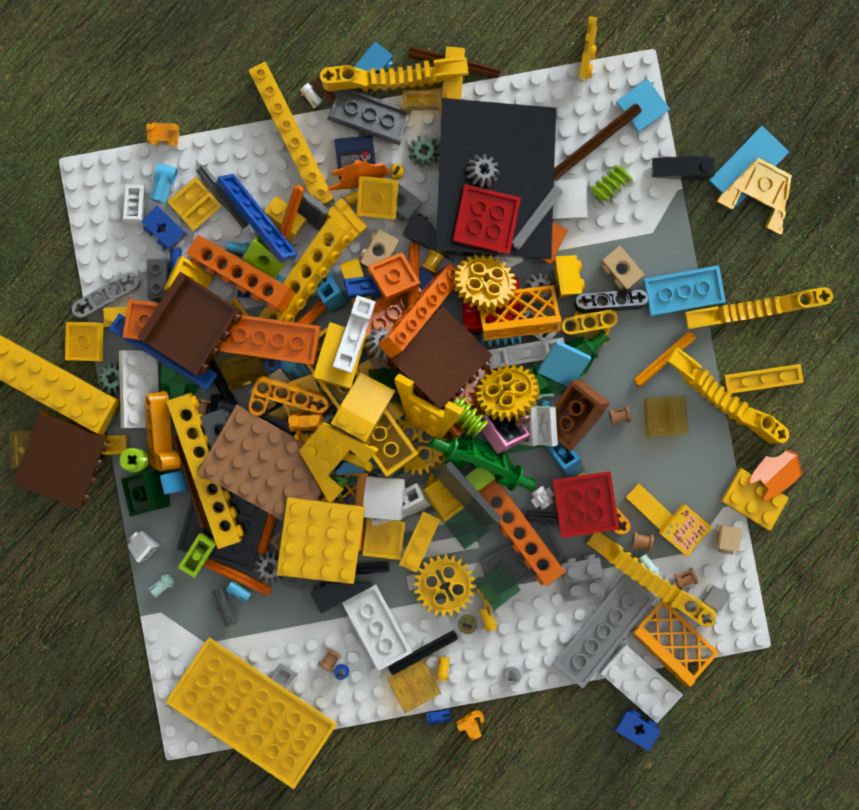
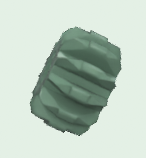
M425 135V140H422L421 136H417L418 143L412 140L411 144L414 147H408V151L412 152L409 155V159H414V165L420 162V168L424 167V163L431 167L430 160L433 163H437V159L434 156H440V152L435 151L440 148V145H433L435 143L434 138L428 141V135ZM422 148L428 149L427 155L420 154Z
M109 362L107 363L108 369L104 366L101 367V370L104 372L103 374L97 373V376L102 377L101 380L97 381V384H104L101 390L105 391L108 388L107 394L111 395L114 390L115 394L118 395L120 393L119 363L116 362L113 367L112 363ZM116 373L117 381H113L111 384L112 380H109V378Z

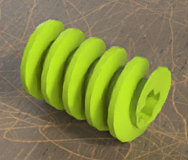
M614 165L612 167L613 171L609 170L607 171V176L603 175L601 177L602 182L597 180L595 182L596 187L590 186L593 197L603 206V200L610 202L609 195L616 197L614 190L622 191L620 185L627 187L626 180L633 182L632 177L621 166Z
M458 397L453 403L463 408L464 412L456 420V423L463 422L461 429L469 428L466 434L474 433L473 439L487 425L488 420L481 422L483 415L475 416L477 409L469 410L472 404H464L467 398L459 399Z
M128 448L120 456V465L128 472H143L150 464L148 453L143 449Z

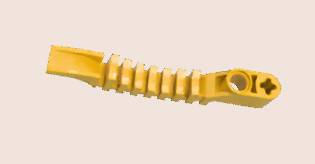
M460 57L433 60L435 67H431L429 61H424L425 68H421L420 63L415 64L416 69L414 70L412 66H407L405 71H403V67H398L396 72H394V68H389V72H385L384 68H380V73H376L375 68H370V71H366L351 65L327 67L321 71L320 79L326 91L362 88L363 92H368V89L373 91L382 89L384 91L387 88L395 90L398 87L405 89L407 86L414 88L416 85H419V87L424 86V84L433 85V83H440L447 78L469 75L467 58ZM348 75L353 76L351 79H345Z
M822 287L780 297L775 296L770 299L765 298L752 302L684 312L686 316L687 329L820 307L829 304L833 299V294L830 289ZM801 296L806 298L805 305L800 301Z
M678 347L673 348V352L666 362L674 367L682 375L683 381H686L689 387H693L695 392H699L702 398H706V401L713 403L715 408L721 409V412L727 414L730 419H735L738 425L743 424L749 427L769 444L784 443L788 440L789 431L783 424L771 415L748 407V403L745 401L738 402L740 398L737 396L730 397L732 393L730 391L724 392L725 388L723 386H717L719 382L716 380L712 381L714 377L708 375L710 372L707 369L697 370L702 368L697 361Z
M602 532L594 533L586 543L603 555L611 564L613 563L617 569H621L625 575L631 576L632 580L638 581V584L645 586L649 592L652 591L655 593V596L661 597L665 603H670L671 607L679 609L701 626L711 627L715 623L716 612L713 608L699 598L679 590L674 583L670 585L666 578L663 580L661 575L653 573L654 570L651 568L647 569L646 564H640L638 558L631 557V552H624L622 546ZM689 601L694 602L696 609L689 610L686 607V603ZM711 614L710 619L705 621L704 615Z

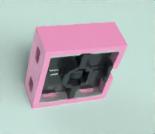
M484 414L482 416L481 422L488 420V423L481 431L497 454L522 443L531 435L524 425L515 426L513 417H511L509 422L507 417L500 421L499 416L495 420H493L492 415L486 416Z

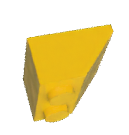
M275 196L264 212L280 230L288 205ZM298 212L287 240L290 245L308 223L307 219Z
M577 255L555 256L552 262L558 299L582 294V290H585L584 279H580L579 274L582 271L581 260H577Z

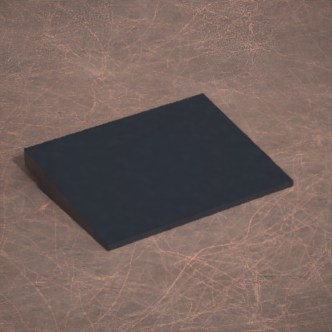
M442 98L436 253L474 256L476 254L477 256L485 255V257L492 255V257L551 259L553 206L519 250L511 245L509 255L452 242L463 186L467 184L479 187V182L472 185L474 179H467V176L470 174L466 171V168L470 166L468 162L474 160L476 155L481 158L483 154H486L487 160L493 157L492 164L498 163V166L494 169L499 170V174L495 175L497 180L495 182L491 181L489 187L484 183L482 188L521 198L513 235L514 240L554 187L556 108ZM481 168L480 172L484 174L485 169Z

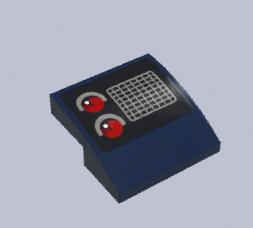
M373 136L334 139L338 169L352 165L356 160L376 164Z

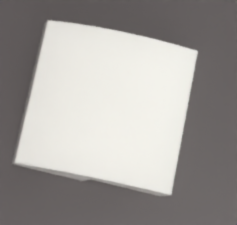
M586 179L554 181V186H558L563 192L553 204V220L587 218Z
M531 406V412L525 410L527 415H530L531 420L524 424V426L531 435L520 444L528 446H557L555 407Z
M367 476L363 506L365 507L364 517L400 521L402 519L403 499L405 498V479Z

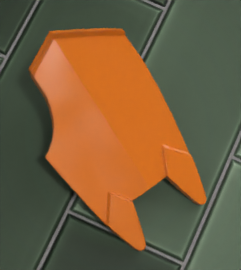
M356 160L352 165L331 172L334 176L342 177L340 183L332 185L328 189L359 188L360 176L385 178L389 170L383 163L369 164L366 161Z
M786 450L778 457L766 456L751 475L748 484L760 480L767 488L762 501L775 497L791 486L802 475L798 454Z

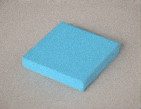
M648 79L616 101L623 112L635 103L640 106L641 113L630 121L638 133L670 110Z
M556 340L539 366L538 373L568 387L571 381L578 380L590 362L591 356Z

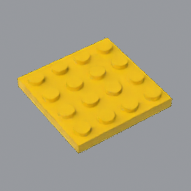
M287 497L276 575L354 584L365 507Z

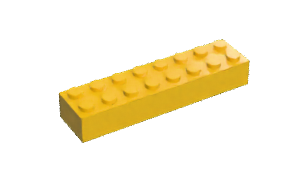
M328 328L320 332L315 365L306 364L313 375ZM358 368L356 369L352 386L361 373ZM317 380L337 409H339L350 390ZM387 408L369 442H363L379 449L374 454L373 459L388 478L420 455Z
M0 335L1 381L93 432L104 435L120 406V400Z

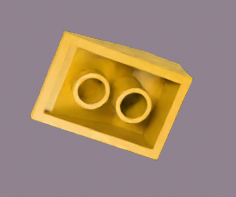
M360 373L340 405L331 424L368 443L395 390Z

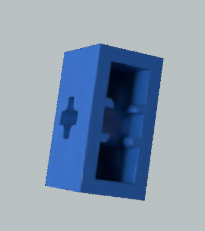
M156 206L141 221L145 225L143 229L150 236L154 234L158 238L156 242L164 250L167 247L170 250L174 249L187 235L159 206ZM161 226L167 230L165 233L159 229Z
M625 709L614 730L650 751L661 732L657 728L658 724L650 719L647 721L640 718L642 714L634 709H631V711ZM640 725L642 727V731L638 730L636 732L634 726Z

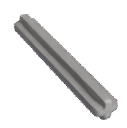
M554 186L514 238L512 246L515 249L519 250L560 197L563 191L558 186Z

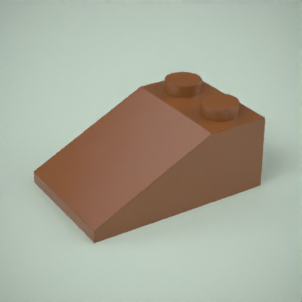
M582 379L571 381L555 406L557 439L570 451L575 448L596 424L610 404L606 398Z

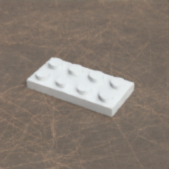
M121 350L119 351L121 428H146L145 394L159 392L158 360L144 351Z
M376 584L342 602L378 671L413 653Z
M626 643L599 671L656 723L683 696L677 688Z

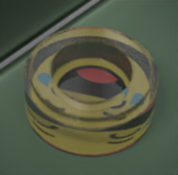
M465 614L460 617L458 627L461 632L471 634L477 628V620L473 615Z

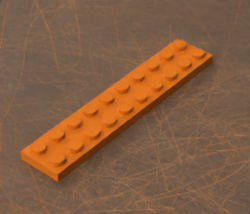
M129 299L123 338L140 340L137 337L159 303ZM242 315L239 323L231 328V335L226 342L223 341L219 348L221 349L220 352L315 365L321 327Z

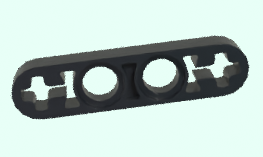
M643 290L582 293L577 296L574 308L580 313H594L605 310H637L645 307L648 295ZM615 298H623L625 304H618ZM597 299H604L607 305H599ZM583 300L586 306H583V304L580 303V301Z

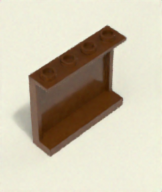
M180 271L137 338L200 377L208 371L210 367L208 364L211 359H215L221 350L219 347L222 342H226L230 337V330L233 325L236 326L241 320L242 315L240 314L242 311Z
M442 306L423 325L405 349L389 359L387 365L391 369L395 367L406 378L414 381V386L434 406L444 410L445 405L454 395L458 397L465 390L463 386L467 382L471 384L478 377L476 372L480 368L484 371L491 364L489 359L493 355Z
M42 410L36 420L13 484L80 509L82 504L87 503L90 496L87 491L89 486L93 487L97 476H94V472L96 469L99 470L103 459L100 458L102 451L106 452L108 448V434L101 436L49 416L50 412Z

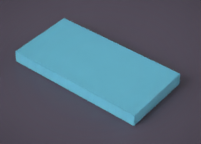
M761 126L709 182L720 193H723L756 158L776 166L789 151ZM741 192L735 204V207H737L747 197V195Z
M719 265L643 279L644 289L648 295L647 305L650 317L726 303Z

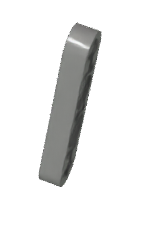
M128 272L77 300L72 305V312L79 318L88 317L136 290L141 284V279L136 273ZM130 276L132 278H136V280L134 281L135 285L132 286L131 284H127L125 286L127 290L125 291L123 286L119 283L120 281H122V283L124 284L129 281L128 277ZM113 285H117L120 288V292L116 296L110 294V288ZM99 294L103 297V302L100 305H95L93 298ZM86 300H89L93 309L88 306L84 309L85 313H77L78 305L86 306L88 305Z

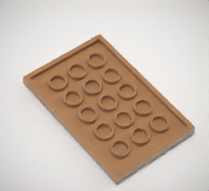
M237 404L197 472L282 521L284 520L287 497L318 500L322 493L320 486L299 452L305 443L295 440L290 434L251 414V412Z

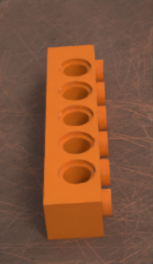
M199 234L186 253L191 257L190 261L199 267L201 264L206 266L205 270L214 276L218 273L221 275L220 279L229 285L231 282L235 283L236 289L244 294L246 291L252 293L251 298L258 302L262 300L267 302L266 306L275 312L277 309L284 312L296 293L288 286ZM212 254L211 258L207 260L208 255ZM227 262L226 267L222 269L223 264ZM242 271V275L237 278V274ZM257 280L256 286L252 287L253 282ZM273 289L272 294L267 296L268 291Z
M451 263L435 274L377 344L390 358H393L405 349L456 286L453 285L456 268Z
M494 479L478 491L492 507V500L495 497L501 498V506L498 508L493 507L502 518L499 521L502 526L500 531L506 538L510 537L514 542L512 547L518 554L522 553L526 558L523 562L529 570L534 569L537 573L535 578L541 586L543 584L546 587L566 573L502 485L497 484ZM510 512L513 514V521L507 524L504 522L503 517L506 513ZM518 528H522L525 531V536L522 539L515 537V531ZM529 544H535L537 548L536 553L533 555H529L526 551ZM542 559L548 562V568L544 571L538 568V562Z

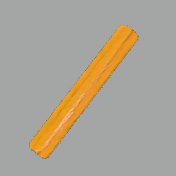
M688 331L635 377L634 382L641 387L667 364L666 360L670 357L674 347L683 350L696 339V336L691 331Z

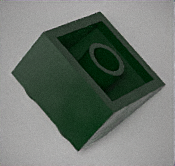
M154 470L121 479L130 516L171 507L169 495L164 494L160 478V475H163L162 471Z

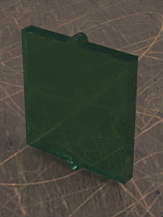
M385 367L369 369L370 378L395 390L390 402H401L394 381L399 374L398 370L385 369Z
M465 508L445 522V525L464 550L474 542H479V539L490 531L486 525L481 526Z
M503 564L476 584L484 595L483 599H486L494 610L521 591L513 580V575L508 573Z

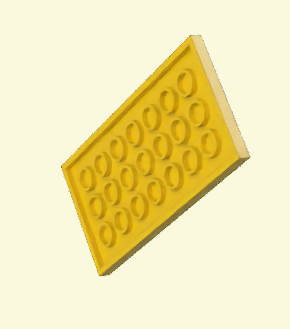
M208 637L165 701L172 708L292 789L296 787L338 724L210 637Z

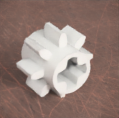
M541 486L531 494L533 499L530 501L535 508L540 506L543 510L554 502L551 498L554 496V493L549 487L545 489Z

